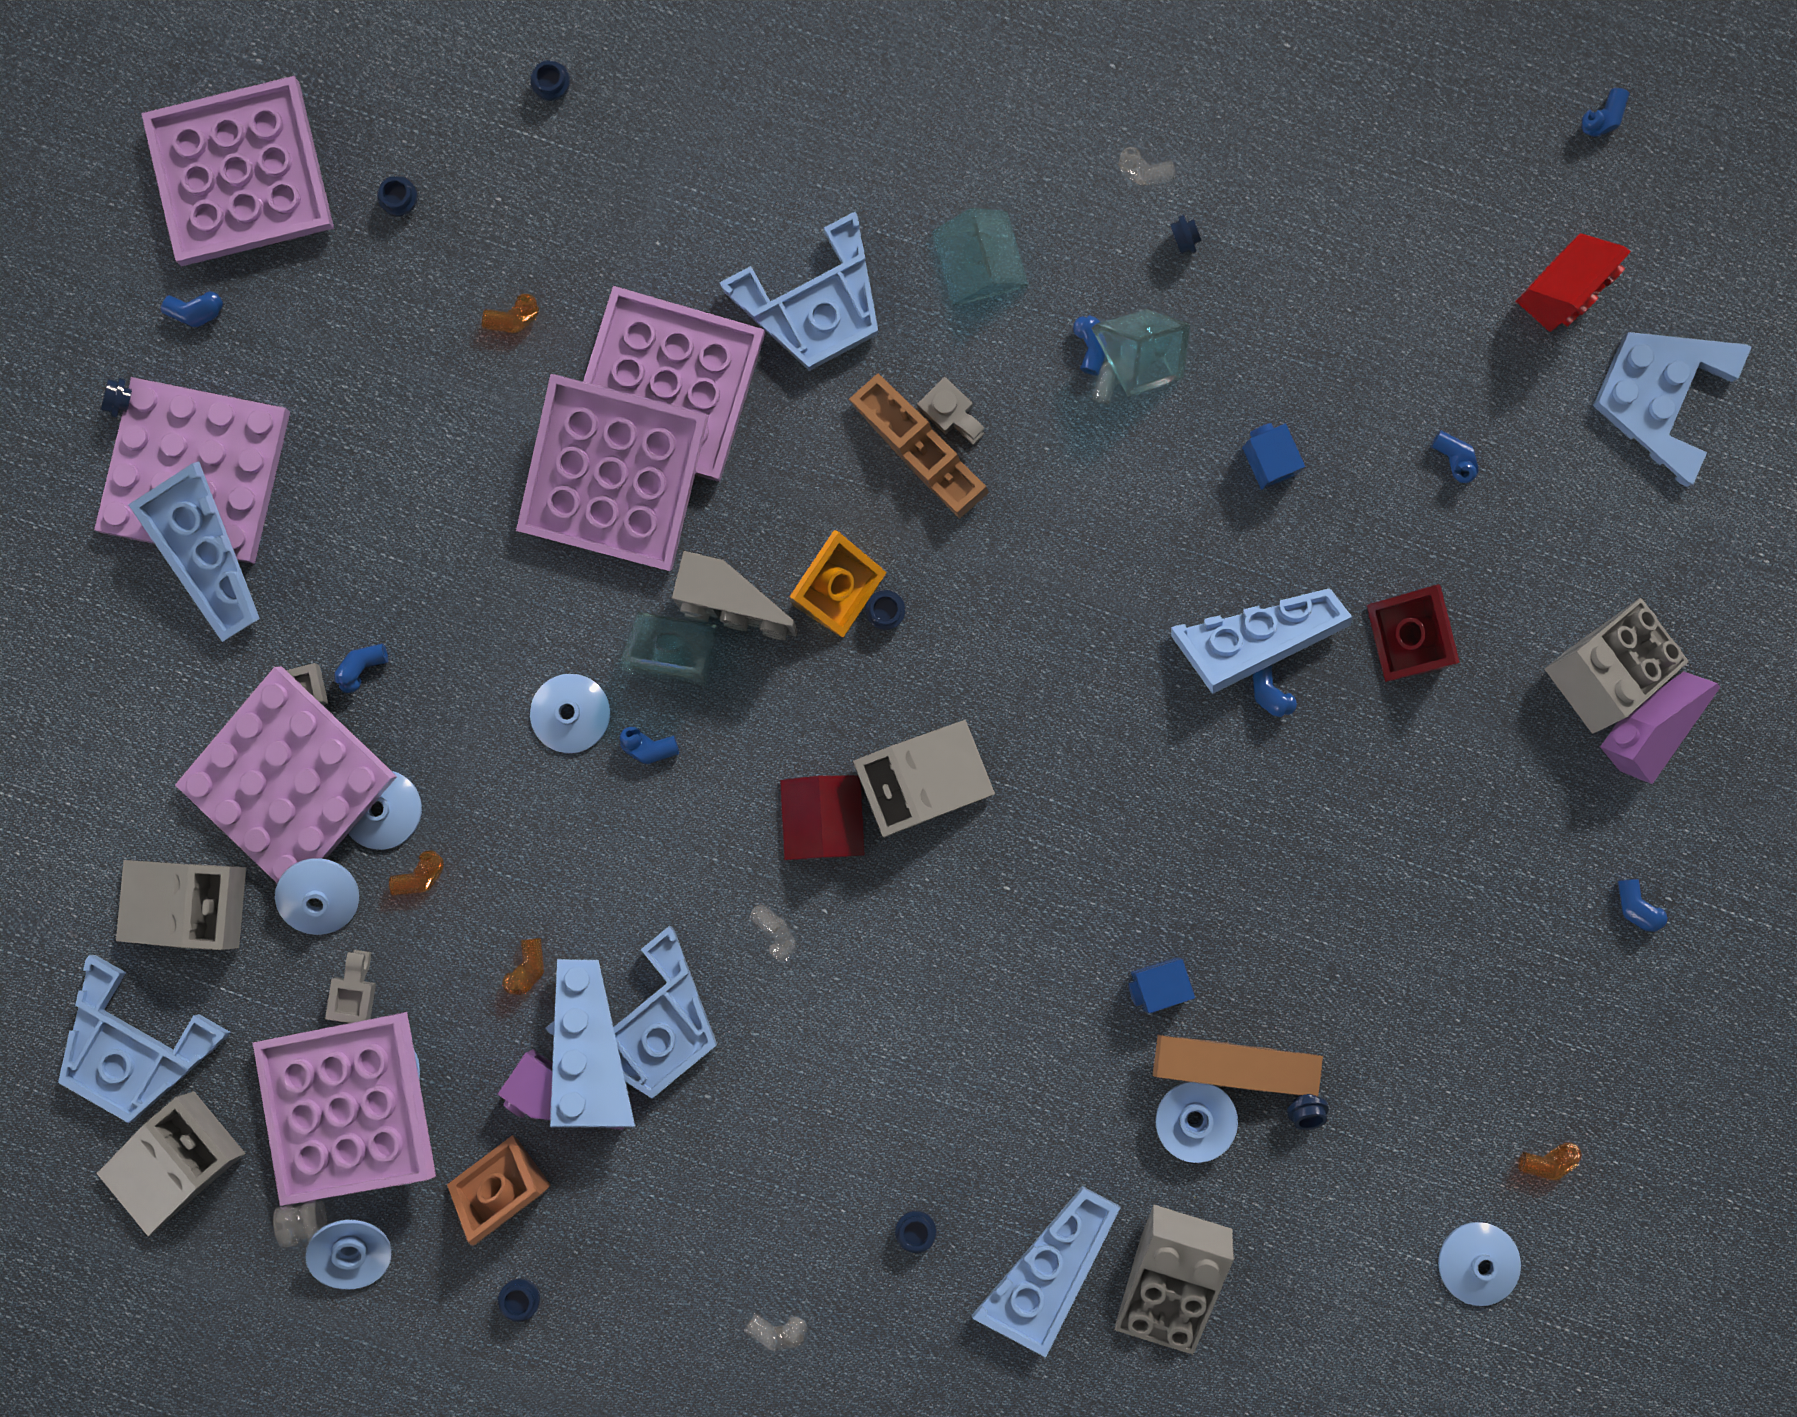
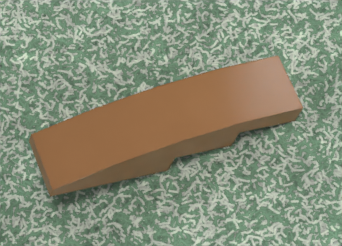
M879 373L849 398L851 404L959 519L989 493L987 486L960 461L958 454L932 430L930 423Z
M1157 1035L1153 1076L1276 1093L1313 1094L1318 1097L1323 1056L1281 1051L1272 1048L1236 1045L1228 1042Z

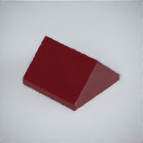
M1440 584L1366 605L1385 682L1442 670L1460 663Z
M859 775L810 776L780 780L784 860L865 856L861 781Z

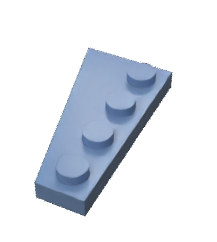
M200 462L192 463L128 504L222 642L260 619Z
M1329 588L1280 600V605L1265 609L1255 606L1243 609V614L1224 619L1220 615L1204 619V624L1187 628L1185 624L1171 627V637L1213 694L1351 626L1352 616Z
M557 959L551 1128H635L599 960Z
M1082 1186L974 1311L972 1319L1046 1357L1120 1210V1206Z

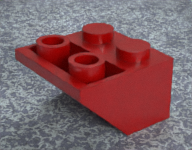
M1580 233L1557 255L1515 302L1549 332L1561 323L1568 327L1579 315H1583L1599 298L1597 295L1606 286H1610L1626 269L1620 263L1631 251L1625 246Z

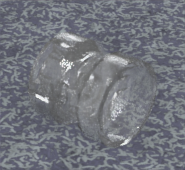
M321 1199L305 1201L302 1206L298 1207L288 1204L275 1209L273 1223L279 1245L282 1248L296 1246L300 1240H310L317 1231L328 1225L327 1211Z

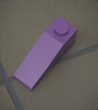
M1682 672L1654 692L1627 718L1618 721L1600 748L1619 771L1653 784L1718 692L1720 686L1716 682Z
M534 1049L526 1052L497 1094L506 1100L503 1103L505 1108L522 1118L528 1115L531 1118L551 1120L553 1062Z

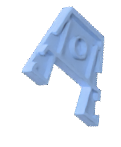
M855 211L824 227V233L841 265L770 301L751 266L720 282L723 292L808 371L878 335L859 221Z
M1628 332L1622 337L1593 406L1629 439L1634 438L1650 452L1649 456L1659 465L1664 464L1677 476L1675 480L1681 485L1689 487L1694 484L1707 452L1671 437L1669 434L1697 368L1733 382L1739 378L1752 347L1747 344Z
M668 926L641 949L666 980V984L613 1027L625 1082L650 1098H654L717 1045L672 926ZM555 1020L546 1027V1030L553 1036Z
M88 955L83 968L86 971L83 988L78 991L75 1004L78 1010L74 1028L69 1031L58 1083L130 1123L138 1119L229 1036L230 1031L200 1014L193 1015L173 1050L105 1011L126 972L96 955Z

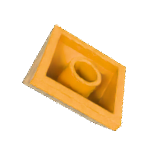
M834 530L789 598L794 607L843 638L887 572L840 532Z

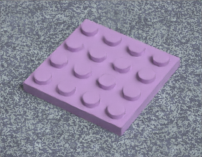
M295 76L141 113L175 261L181 267L334 229L300 84Z
M613 286L583 382L709 414L695 475L720 482L765 337V330Z
M550 374L516 531L667 571L673 570L709 414Z
M131 377L129 389H132L127 412L123 411L94 530L103 534L155 544L128 504L192 463L200 462L237 561L255 564L290 411L283 407Z
M282 666L274 667L175 786L278 883L282 874L295 863L313 858L326 859L397 776Z
M407 1012L253 1042L280 1206L419 1182L436 1177Z

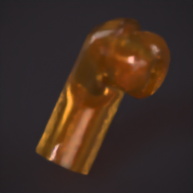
M530 294L519 295L515 306L508 312L485 309L482 315V328L519 333L538 316L539 307L535 297Z
M433 850L424 851L419 855L420 861L411 874L390 876L389 888L391 895L429 891L443 873L444 861L442 857Z
M541 938L521 940L523 962L512 973H507L502 980L503 988L507 993L523 995L529 992L543 976L544 963Z
M1572 1142L1558 1145L1543 1157L1522 1152L1518 1162V1169L1520 1172L1549 1180H1559L1579 1165L1582 1152Z

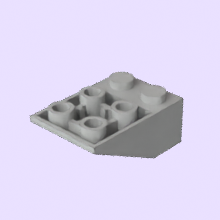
M683 551L672 599L680 608V611L685 613L684 617L700 622H708L709 617L718 618L724 622L723 626L739 631H747L748 626L760 628L763 631L762 635L778 640H786L787 635H797L794 620L724 560Z
M1639 598L1566 650L1548 665L1545 671L1593 734L1627 718L1689 661L1658 621L1656 615L1649 609L1643 599Z
M966 720L889 746L853 761L883 838L995 794Z
M124 860L116 941L214 950L239 948L246 867Z
M193 1091L175 1097L148 1120L99 1170L97 1175L146 1235L150 1236L246 1153Z
M1153 1205L1138 1244L1116 1320L1115 1330L1193 1355L1234 1260L1232 1229Z

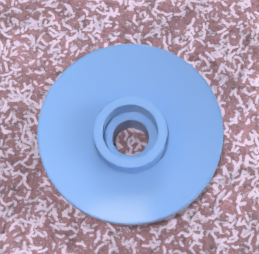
M562 674L545 682L534 695L530 708L531 725L536 736L547 747L562 753L582 752L594 746L604 736L610 722L609 701L602 688L593 680L579 674ZM566 705H572L575 710L574 716L568 720L563 719L561 716L562 708Z
M394 771L392 772L397 778L377 800L384 807L383 813L375 817L370 808L348 833L353 840L364 847L376 850L397 847L407 841L419 825L422 814L419 793L409 779Z
M306 859L290 866L282 874L275 890V904L283 920L294 929L313 935L328 934L341 929L353 918L359 904V889L354 877L342 865L327 859ZM317 898L322 901L323 905L321 907H314L308 903V900Z
M1188 1081L1181 1083L1166 1093L1156 1112V1130L1161 1143L1172 1155L1186 1162L1203 1163L1219 1157L1231 1146L1238 1129L1236 1108L1230 1097L1216 1085ZM1192 1112H1199L1202 1117L1199 1123L1190 1124L1187 1121L1188 1115Z
M358 1220L337 1221L321 1228L310 1239L306 1250V1264L310 1273L319 1282L337 1289L362 1288L377 1281L386 1272L391 1261V1245L386 1235L372 1224Z
M1472 1222L1456 1228L1444 1240L1439 1252L1438 1268L1444 1285L1456 1298L1470 1305L1488 1306L1500 1302L1513 1291L1520 1276L1521 1260L1515 1243L1507 1233L1492 1224ZM1483 1260H1488L1490 1262L1489 1271L1485 1274H1480L1478 1271L1479 1263Z

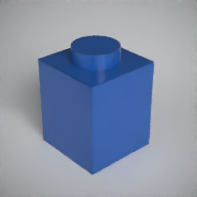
M1272 423L1256 428L1250 432L1251 438L1242 447L1261 490L1294 477L1305 468V464L1286 423L1276 428L1273 427Z
M1175 957L1131 972L1134 982L1128 983V988L1133 1003L1136 1007L1142 1005L1143 1011L1147 1013L1195 999L1183 959Z

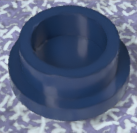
M543 61L534 68L531 74L530 82L533 91L543 100H558L569 90V74L566 68L558 62Z
M394 176L385 179L381 183L377 199L386 213L392 216H404L415 208L418 194L411 181L404 177Z
M1183 214L1178 216L1179 221L1170 225L1180 253L1191 251V254L1197 252L1194 244L1202 242L1194 219L1186 222Z
M119 378L118 381L107 380L101 410L111 412L110 417L117 418L118 411L127 412L132 389L124 387L126 379Z
M889 590L874 593L866 604L868 621L880 630L896 628L905 617L903 599L897 593Z
M1301 1095L1295 1098L1293 1103L1287 1108L1288 1118L1294 1122L1297 1129L1312 1130L1323 1126L1327 1122L1326 1114L1329 1111L1327 1101L1317 1098L1316 1095Z
M918 1210L909 1211L902 1215L896 1224V1239L899 1245L908 1252H924L935 1241V1223L925 1212Z
M523 1278L509 1281L501 1289L498 1296V1306L501 1313L507 1319L516 1322L531 1318L540 1304V1293L537 1287L531 1281Z

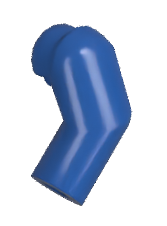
M1622 88L1611 89L1605 109L1597 110L1592 113V110H1589L1583 115V132L1589 136L1598 137L1617 129L1622 122L1629 92Z
M206 292L188 303L168 295L162 302L161 312L188 326L199 327L218 316L219 311L223 307V301L214 292Z
M1091 315L1087 317L1082 316L1077 318L1073 325L1074 334L1079 338H1083L1087 345V351L1080 369L1087 374L1097 376L1108 350L1109 341L1100 320Z
M1440 430L1435 436L1431 448L1448 456L1452 474L1460 483L1472 482L1478 474V463L1473 447Z
M381 643L356 649L346 655L334 673L335 682L339 684L341 691L352 693L358 690L361 684L359 675L364 668L388 663L385 645Z
M1272 665L1252 674L1255 701L1262 708L1277 717L1294 713L1297 707L1295 697L1291 693L1284 694L1273 686Z
M627 727L620 734L622 750L642 764H650L680 754L674 735L653 741L642 734L636 727Z
M1639 879L1618 881L1622 912L1628 921L1649 932H1656L1666 925L1668 921L1666 912L1660 907L1656 908L1642 900Z

